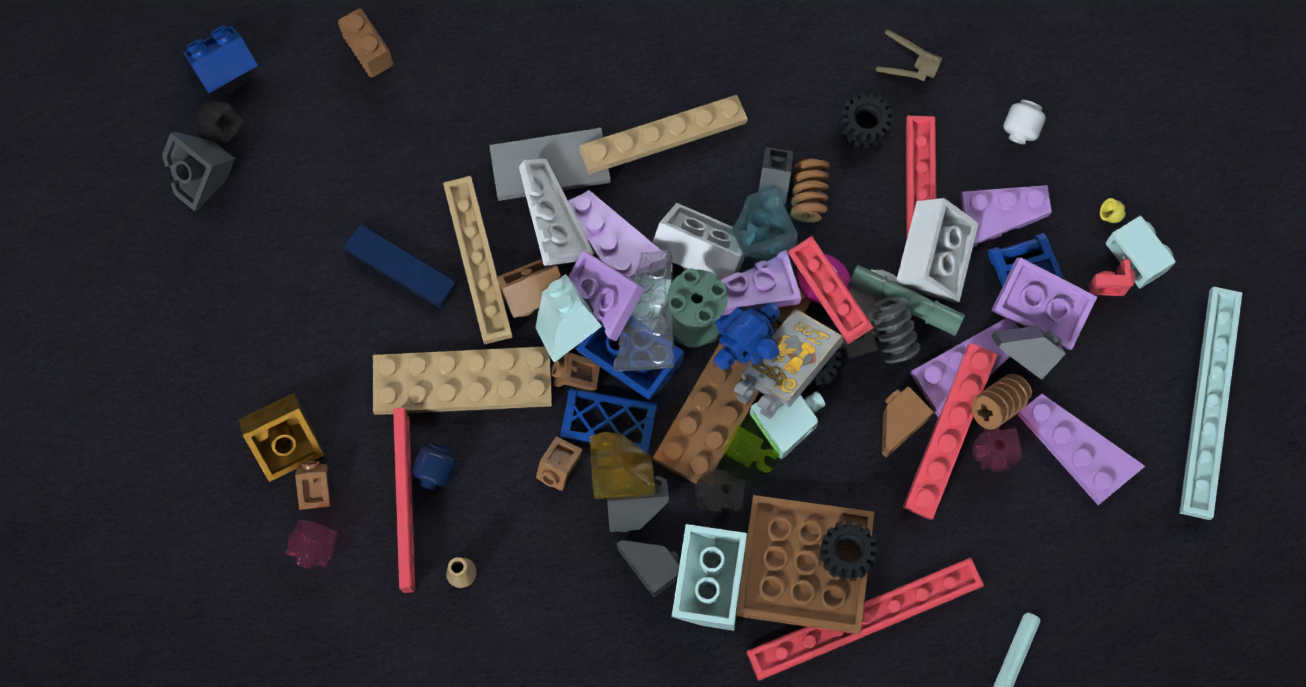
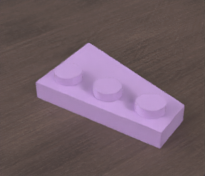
M787 250L778 253L777 257L767 262L763 260L756 263L752 269L743 273L737 272L721 280L726 286L728 299L723 315H730L737 307L742 311H747L749 308L757 311L770 302L777 307L800 304L801 295Z

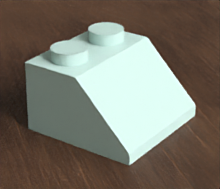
M566 274L560 279L553 281L542 292L535 327L554 362L602 327L592 313L593 309L589 302L583 299L574 283Z

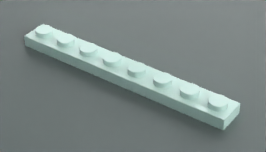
M1212 287L1209 291L1179 514L1207 520L1214 517L1242 292Z

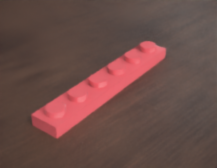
M972 343L967 344L903 505L904 509L929 520L934 518L973 419L972 402L979 393L984 391L998 354Z

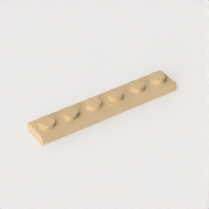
M734 95L579 145V152L590 175L746 124L748 118L738 95Z
M468 176L444 182L443 185L484 345L512 338L472 178Z

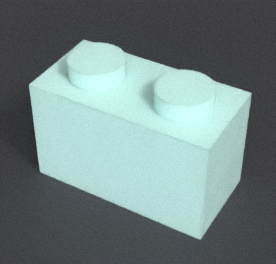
M1141 216L1113 232L1106 241V245L1120 263L1123 259H1130V268L1135 271V283L1139 289L1166 273L1176 262L1170 248L1161 243L1156 236L1153 226L1149 222H1145Z

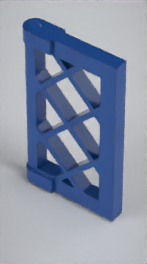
M570 387L560 438L648 454L655 414L658 410L657 403ZM577 397L594 401L592 405L581 412L576 407ZM605 402L622 405L623 409L608 417L600 404ZM597 406L606 420L591 429L583 415ZM633 407L647 410L646 418L638 423L629 409ZM627 412L635 425L620 434L612 420ZM580 418L588 432L571 431L572 422ZM609 423L618 437L614 439L598 436L594 432ZM637 428L642 434L641 443L624 440L625 436Z

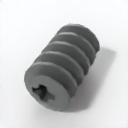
M904 297L886 298L871 306L872 308L880 309V311L873 314V319L883 320V322L876 325V330L886 331V333L879 336V341H889L888 344L882 347V352H892L891 355L885 358L886 363H898L909 360L920 351V344L916 341L917 333L913 330L914 322L910 320L911 311L907 309L909 303Z

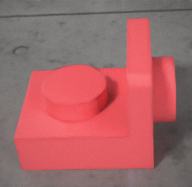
M1130 259L1122 260L1117 267V275L1112 271H1103L1095 274L1088 284L1089 293L1104 296H1124L1135 282V271L1130 268Z

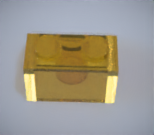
M603 432L598 435H590L594 499L655 494L651 455L620 433Z

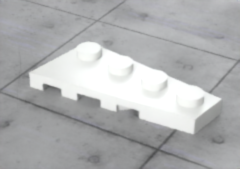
M547 159L524 160L519 166V171L544 266L576 262L582 250L594 255Z

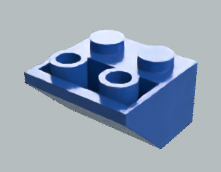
M232 25L229 27L221 26L211 33L212 36L204 41L202 39L193 41L187 46L188 50L183 52L208 93L258 66L242 37Z

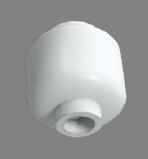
M1021 100L1020 103L1013 104L1004 122V129L1010 134L1009 139L1019 144H1025L1026 140L1034 141L1038 139L1046 120L1042 107L1027 100Z

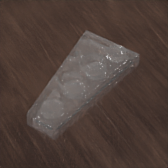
M670 250L641 252L634 282L644 287L645 290L628 319L623 332H621L620 347L613 365L615 372L674 368V321L667 300L668 289L673 281L672 253Z

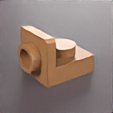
M568 352L553 364V386L569 385L594 391L597 389L600 366L587 357Z
M556 436L540 460L536 478L545 485L562 491L570 472L580 459L583 449Z
M308 461L302 463L301 467H297L295 478L299 510L330 506L327 464H320L319 461Z

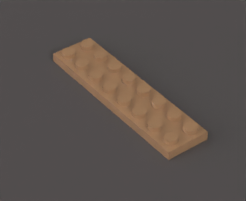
M799 286L800 304L778 307L780 315L771 324L775 332L794 309L805 314L812 300L804 295ZM719 343L653 456V461L703 489L708 485L748 415L751 406L761 392L758 390L747 405L736 398L738 394L734 392V388L743 380L741 372L751 361L743 365L735 360V363L728 369L721 370L713 361L720 349H724L721 343Z

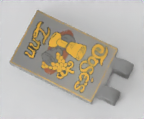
M797 309L792 311L772 336L780 350L779 355L775 359L764 358L757 366L751 361L741 372L743 380L734 388V392L738 394L736 398L746 405L752 400L758 390L765 395L758 401L757 406L762 408L760 414L768 419L774 416L782 403L790 408L844 342L841 334Z

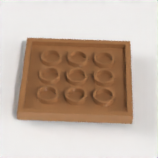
M753 495L736 615L744 618L860 634L867 573L865 577H857L856 581L851 582L849 578L841 581L839 576L832 577L830 571L825 570L823 567L824 563L820 559V548L824 534H827V530L831 526L835 528L836 523L839 522L842 525L846 524V521H852V525H857V522L863 524L862 528L864 530L868 528L871 531L870 535L872 537L875 512ZM849 540L841 542L836 548L838 557L845 562H853L861 554L859 546Z

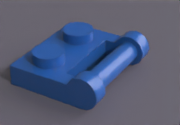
M1044 233L1035 235L1032 240L1003 249L996 247L988 250L989 260L995 267L1002 287L1013 264L1006 265L1005 260L1038 250L1041 255L1026 260L1063 279L1057 260Z

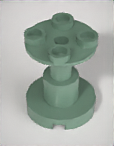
M686 269L672 281L668 289V328L673 338L684 346L700 347L709 342H714L720 336L715 321L725 312L728 300L725 284L713 273L700 269Z

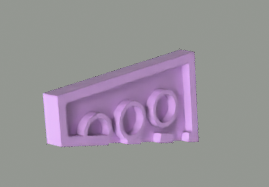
M590 190L568 201L597 258L626 277L636 281L670 263L668 255Z
M1005 318L912 370L910 375L937 417L940 415L967 344L972 343L998 354L989 375L990 377L1011 357L997 346L991 335L995 331L1019 328L1015 322Z
M1043 394L1039 395L1017 414L1097 505L1101 504L1145 467Z

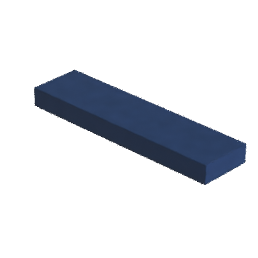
M361 224L344 246V249L350 254L439 308L443 306L457 286L455 281Z

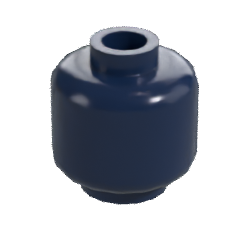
M430 443L429 447L420 448L412 468V474L419 479L418 485L435 490L436 485L445 486L448 484L456 463L455 458L451 456V450Z

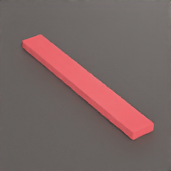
M968 558L865 601L860 634L803 627L748 650L746 653L756 677L760 681L983 587L984 584L972 559Z

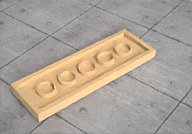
M546 347L373 355V413L375 415L393 414L394 408H404L407 413L552 406L551 357Z

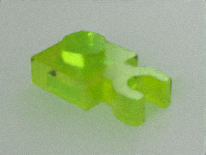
M736 426L723 450L725 455L746 467H749L752 461H755L759 470L764 473H769L772 470L771 467L764 463L765 456H770L775 460L779 457L775 450L761 449L760 446L764 440L740 426Z

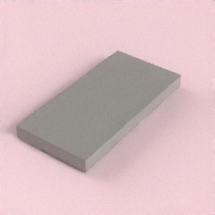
M596 128L489 145L498 201L526 197L519 171V166L524 160L547 159L563 191L611 183L609 169L589 175L579 152V145L603 138L602 129Z

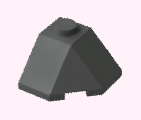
M175 131L170 133L162 154L165 167L170 166L174 182L171 183L174 195L194 211L199 210L226 182L235 160L233 156L213 141Z
M636 466L605 468L610 532L640 530L669 502L666 479L659 476L652 479L644 475L643 469Z

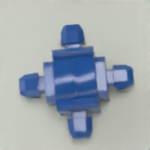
M771 302L763 306L759 312L752 308L742 311L737 307L730 315H723L715 321L717 330L722 334L718 340L724 348L720 349L714 357L715 365L721 370H726L735 363V360L743 365L748 361H752L757 366L764 358L775 359L779 355L780 350L775 339L772 338L775 331L771 324L779 317V308Z

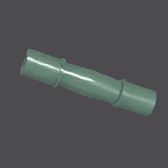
M857 265L848 286L873 297L874 300L904 297L908 300L907 309L911 311V315L925 320V324H931L954 336L956 335L965 314L939 303L938 300L934 302L909 288L887 280V276H881Z

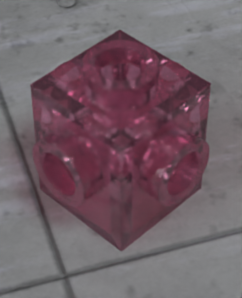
M1000 427L993 430L984 429L972 447L975 461H980L981 470L991 468V472L1007 470L1009 465L1017 464L1023 457L1016 428L1000 430Z
M298 520L294 532H292L288 539V548L285 554L296 559L294 564L312 570L314 565L326 567L333 555L334 544L339 532L316 522Z

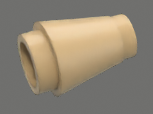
M467 558L452 559L446 570L447 580L451 585L458 588L471 585L477 574L474 563ZM459 565H464L460 573L453 572Z

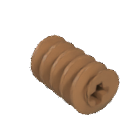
M812 158L801 159L796 162L793 169L795 175L793 177L794 187L792 188V195L794 197L791 201L793 208L790 214L793 219L802 222H818L822 219L819 214L827 212V206L821 203L826 202L828 196L821 192H825L829 188V185L824 183V181L829 179V174L823 172L830 168L828 162Z
M1008 374L979 393L972 402V413L977 423L983 428L993 430L1024 409L1032 394L1029 383L1020 375Z

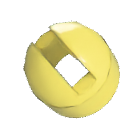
M1109 198L1101 206L1100 217L1102 220L1110 223L1120 222L1126 214L1124 211L1125 206L1120 201Z

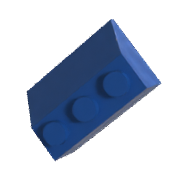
M632 316L628 319L617 341L608 338L604 332L606 330L599 321L602 327L583 340L576 348L579 353L648 400L669 382L683 363L684 358L683 350Z

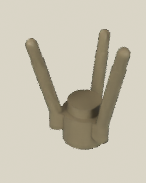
M887 29L885 31L886 35L919 55L914 65L919 70L916 72L878 66L876 71L913 77L921 81H925L926 76L934 78L942 57L923 50L909 40Z

